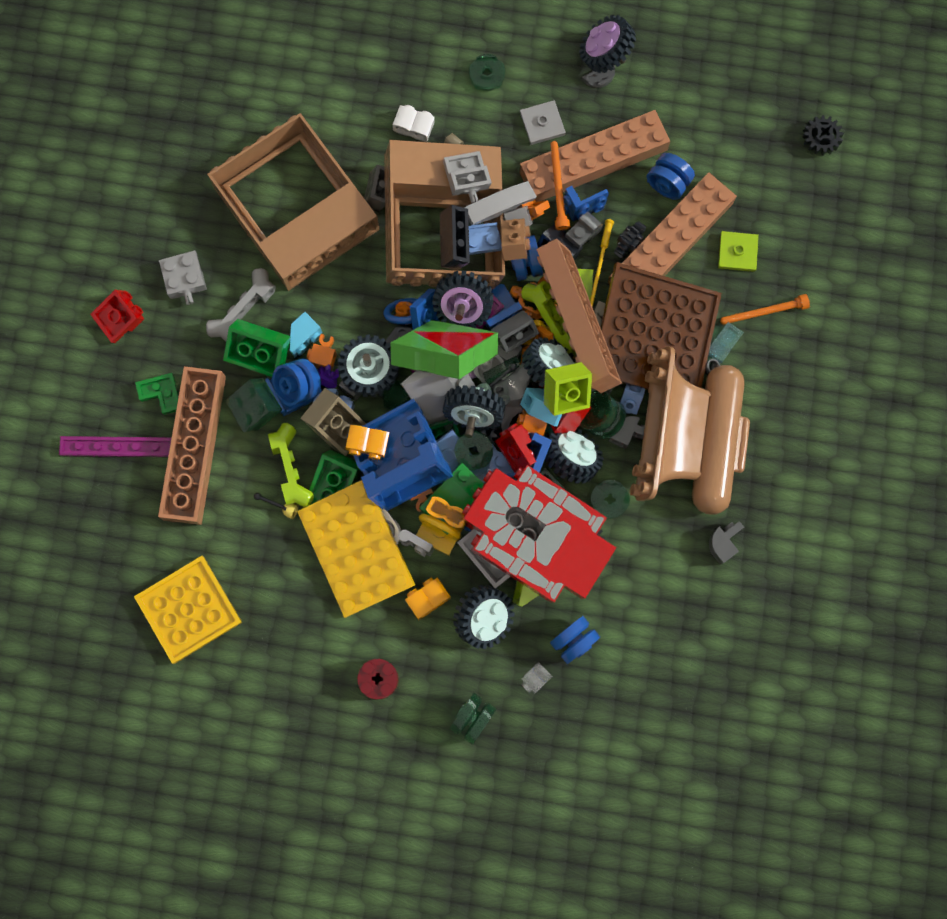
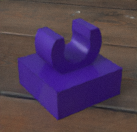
M329 364L325 368L320 366L317 371L320 376L321 385L329 389H335L337 378L339 377L338 369L333 372Z

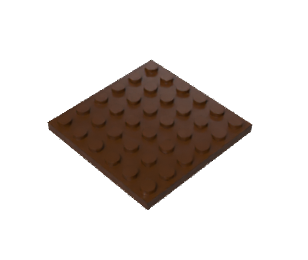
M615 263L600 328L621 382L649 390V383L645 382V375L652 368V364L647 362L648 355L651 352L656 353L660 348L663 349L670 346L675 349V366L678 373L689 383L701 388L722 293L622 263Z

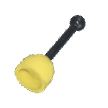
M260 493L254 494L255 500H262L282 508L283 514L290 519L295 518L299 505L294 503L286 506V504L282 505L265 498Z

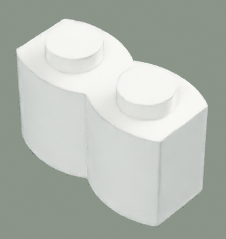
M400 105L393 122V131L427 142L434 125V117L427 111L419 112L410 105Z

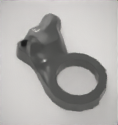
M524 363L491 387L492 393H497L498 397H502L503 401H505L503 421L500 424L501 432L509 428L512 418L523 411L520 403L533 375L529 376L527 374L529 370L524 369Z

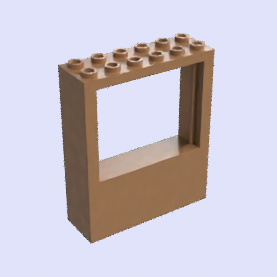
M301 113L290 117L283 125L276 126L271 133L261 136L257 142L251 146L244 147L239 154L229 157L225 163L214 167L207 174L216 192L288 291L380 230L377 215ZM300 141L337 191L266 238L230 187Z
M389 140L384 155L386 283H391L394 286L410 284L416 287L424 284L436 287L441 278H446L448 273H451L453 276L456 270L401 268L399 205L448 208L451 205L464 208L470 205L469 194L452 195L443 158L480 151L484 166L487 165L491 179L489 189L476 192L478 201L502 191L501 147ZM503 213L497 218L484 222V224L497 222L500 240L502 239ZM502 250L485 253L486 272L466 271V276H470V272L475 273V279L480 275L482 277L481 282L486 280L488 282L487 287L490 286L491 289H494L505 276V261Z

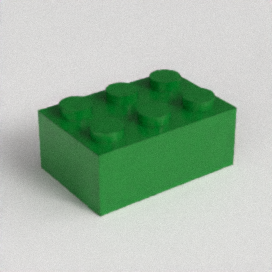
M237 319L229 326L223 361L272 377L276 367L286 363L291 336Z

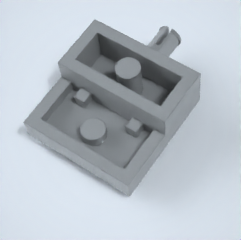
M480 151L443 158L452 195L469 194L471 204L477 202L476 192L489 189L491 185L487 165L484 166Z
M196 251L159 260L165 287L170 299L184 296L186 305H190V303H194L192 293L207 290Z

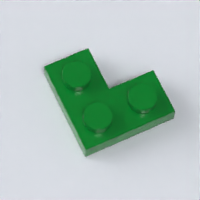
M173 373L135 382L141 402L159 398L164 415L176 412L179 394Z

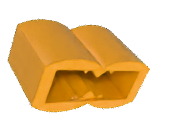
M350 425L346 450L349 451V454L361 456V453L368 454L369 458L380 460V457L385 458L389 432Z
M431 497L426 507V511L430 515L444 519L447 524L453 527L461 528L464 522L461 520L464 516L461 514L463 509L450 506L447 501L440 497Z
M429 578L423 583V588L418 591L415 588L407 594L408 598L405 601L418 621L451 599L438 578Z

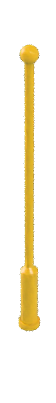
M611 219L605 220V228L600 245L602 249L590 298L592 307L605 249L608 248L612 226L614 225V221Z

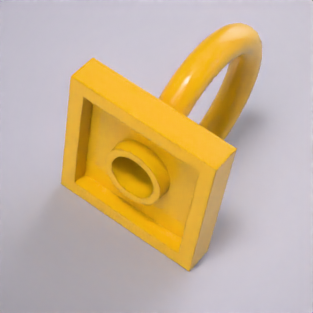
M421 514L419 520L422 524L416 536L432 544L434 549L450 556L457 540L461 538V532L466 523L464 522L461 528H454L433 516Z

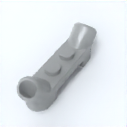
M263 268L252 271L253 286L251 289L241 295L240 301L236 305L230 307L224 319L208 320L206 323L208 336L211 338L221 337L227 341L228 329L231 324L237 319L241 320L259 299L264 303L267 302L276 290V286L269 281L268 271Z

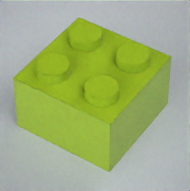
M582 362L545 370L544 405L554 416L590 408L592 373Z

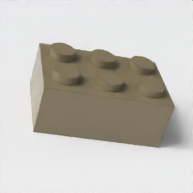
M324 388L300 418L331 448L344 456L349 452L346 450V443L350 425L363 426L366 424L339 396Z

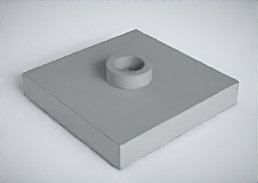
M555 100L520 110L530 145L565 136L566 132Z

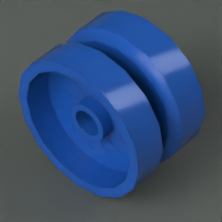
M662 153L657 159L655 166L648 172L646 178L651 187L667 198L677 200L685 192L686 186H689L694 179L695 173L691 166L682 158L671 153Z
M535 235L527 237L530 240V250H527V258L511 260L517 281L527 279L526 267H530L533 277L543 276L542 267L537 260L539 254L537 252L538 247Z
M299 359L277 366L273 372L272 384L275 394L285 405L292 406L314 399L320 392L321 381L319 373L309 360Z
M584 616L580 617L550 642L556 651L562 649L567 644L569 648L561 654V658L566 664H569L576 657L582 656L592 648V644L601 638L595 629L590 630L583 636L581 632L589 626V622Z

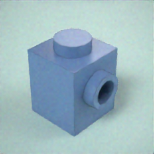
M626 384L618 409L637 415L645 388Z

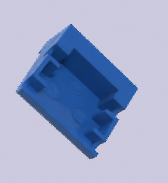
M414 398L362 426L389 432L385 458L380 457V460L369 458L368 454L354 455L358 468L364 474L361 478L367 496L381 509L388 511L453 477L449 464L445 461L422 409Z

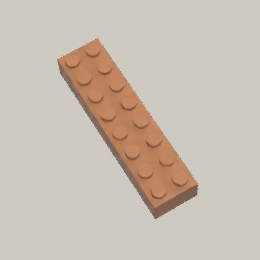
M656 110L558 148L563 192L570 186H573V188L667 151L670 139ZM551 151L520 163L521 177L524 182L528 181L537 196L536 202L555 196Z
M708 173L622 264L665 276L733 205L737 196L713 175ZM612 274L610 275L608 280L609 285L611 282Z
M558 239L537 249L539 254L537 260L541 267H544V278L548 284L550 283L552 288L549 291L552 298L558 304L556 306L558 314L563 317V328L567 334L569 333L571 338L569 344L577 354L575 360L577 363L582 362L592 373V389L603 393L622 384L571 251Z
M184 367L158 514V517L164 521L202 525L226 376L222 371Z

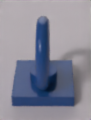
M428 289L418 299L404 298L388 304L383 312L384 318L394 324L412 323L413 330L431 320L440 321V318L436 316L437 311L434 312L433 309L435 289ZM405 301L412 304L409 306L411 316L397 317L391 314L399 302Z

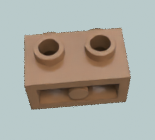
M525 218L502 221L501 247L504 261L527 258V250H530V240L527 238L530 237V227L526 226Z

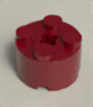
M370 660L364 663L358 673V686L361 692L369 698L385 699L392 695L398 687L399 676L397 670L386 660ZM377 674H380V677L383 678L379 685H376V681H373Z

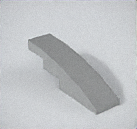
M526 181L494 193L464 208L468 209V220L472 226L497 218L502 213L514 210L522 204L533 201L537 196L529 182Z

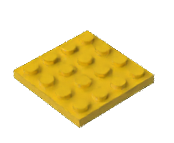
M200 556L134 596L172 664L177 663L242 623L204 556Z

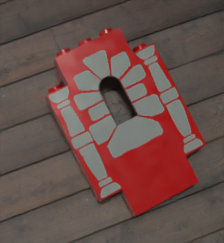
M528 465L524 466L523 469L521 467L518 468L513 476L516 480L497 468L492 472L489 470L483 479L485 484L482 488L478 487L472 496L474 501L471 505L467 504L461 513L464 515L461 520L466 523L465 526L481 533L480 535L476 534L473 538L471 551L550 603L556 601L563 588L580 599H585L616 550L615 546L597 535L607 517ZM518 507L545 525L535 541L507 522L506 512L509 508Z

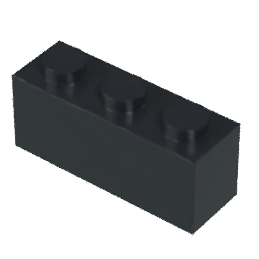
M451 205L440 213L441 267L459 270L470 263L467 208Z

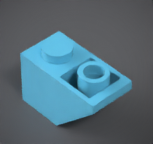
M306 312L291 324L290 351L294 357L302 355L307 350V346L312 342L318 341L319 336L322 334L320 326Z
M526 388L520 403L525 411L537 419L553 426H558L562 414L554 416L544 405V389Z

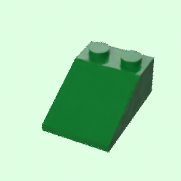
M333 450L323 453L309 489L314 495L311 504L357 483L362 471L358 468L356 461Z
M461 463L453 469V477L443 481L419 509L424 514L430 515L426 511V507L431 497H440L447 501L450 506L464 509L467 504H472L474 492L478 487L482 488L484 483Z

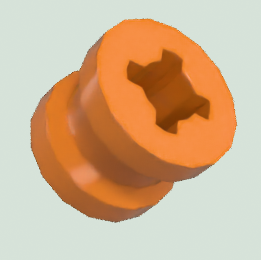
M405 301L399 302L395 307V316H411L409 306L412 304Z

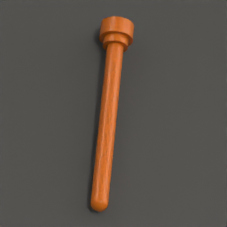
M552 141L550 146L558 214L555 221V229L566 230L570 228V221L565 216L558 143Z
M807 294L798 295L794 301L722 317L720 323L725 325L792 308L808 309L810 307Z

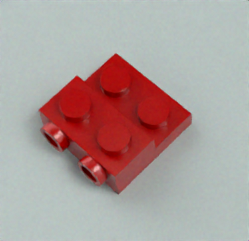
M115 289L90 314L111 343H116L126 332L133 331L144 320L142 316L143 310L132 303V296L127 291Z
M515 423L499 433L500 438L495 442L514 473H516L519 467L523 469L524 466H530L536 462L533 452L527 447V444L532 440L530 439L529 432L522 424L518 426Z

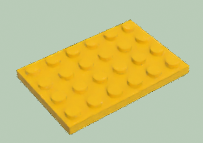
M362 480L297 511L344 618L415 586L381 508L368 498Z

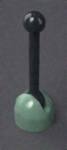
M511 363L509 368L490 384L482 383L477 387H482L485 391L488 389L492 391L491 387L509 372L517 369L516 364Z

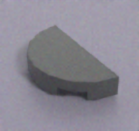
M615 65L614 70L610 71L608 69L607 73L592 71L583 76L582 81L592 88L605 87L612 82L615 76Z

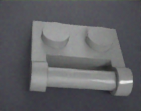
M407 530L399 532L398 536L403 546L411 545L414 547L415 552L423 557L432 555L434 551L432 544Z

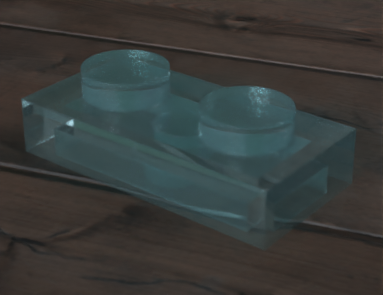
M728 322L710 346L708 355L722 363L744 332Z

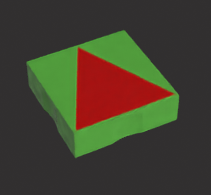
M431 320L391 342V365L426 371L455 379L464 377L477 366L498 355V332Z

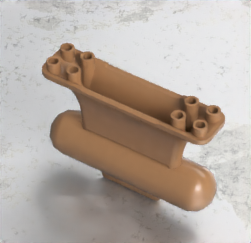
M673 347L660 348L656 353L651 352L647 358V362L652 364L651 371H647L645 375V382L649 383V399L641 459L639 460V465H635L632 470V475L637 477L636 484L631 485L630 495L635 496L637 501L652 500L656 496L658 486L661 483L672 479L694 480L692 500L695 507L705 514H719L727 509L730 504L734 472L742 473L745 469L750 420L747 417L741 416L745 385L744 376L739 369L731 365H720L709 372L705 389L689 383L678 373L675 366V349Z

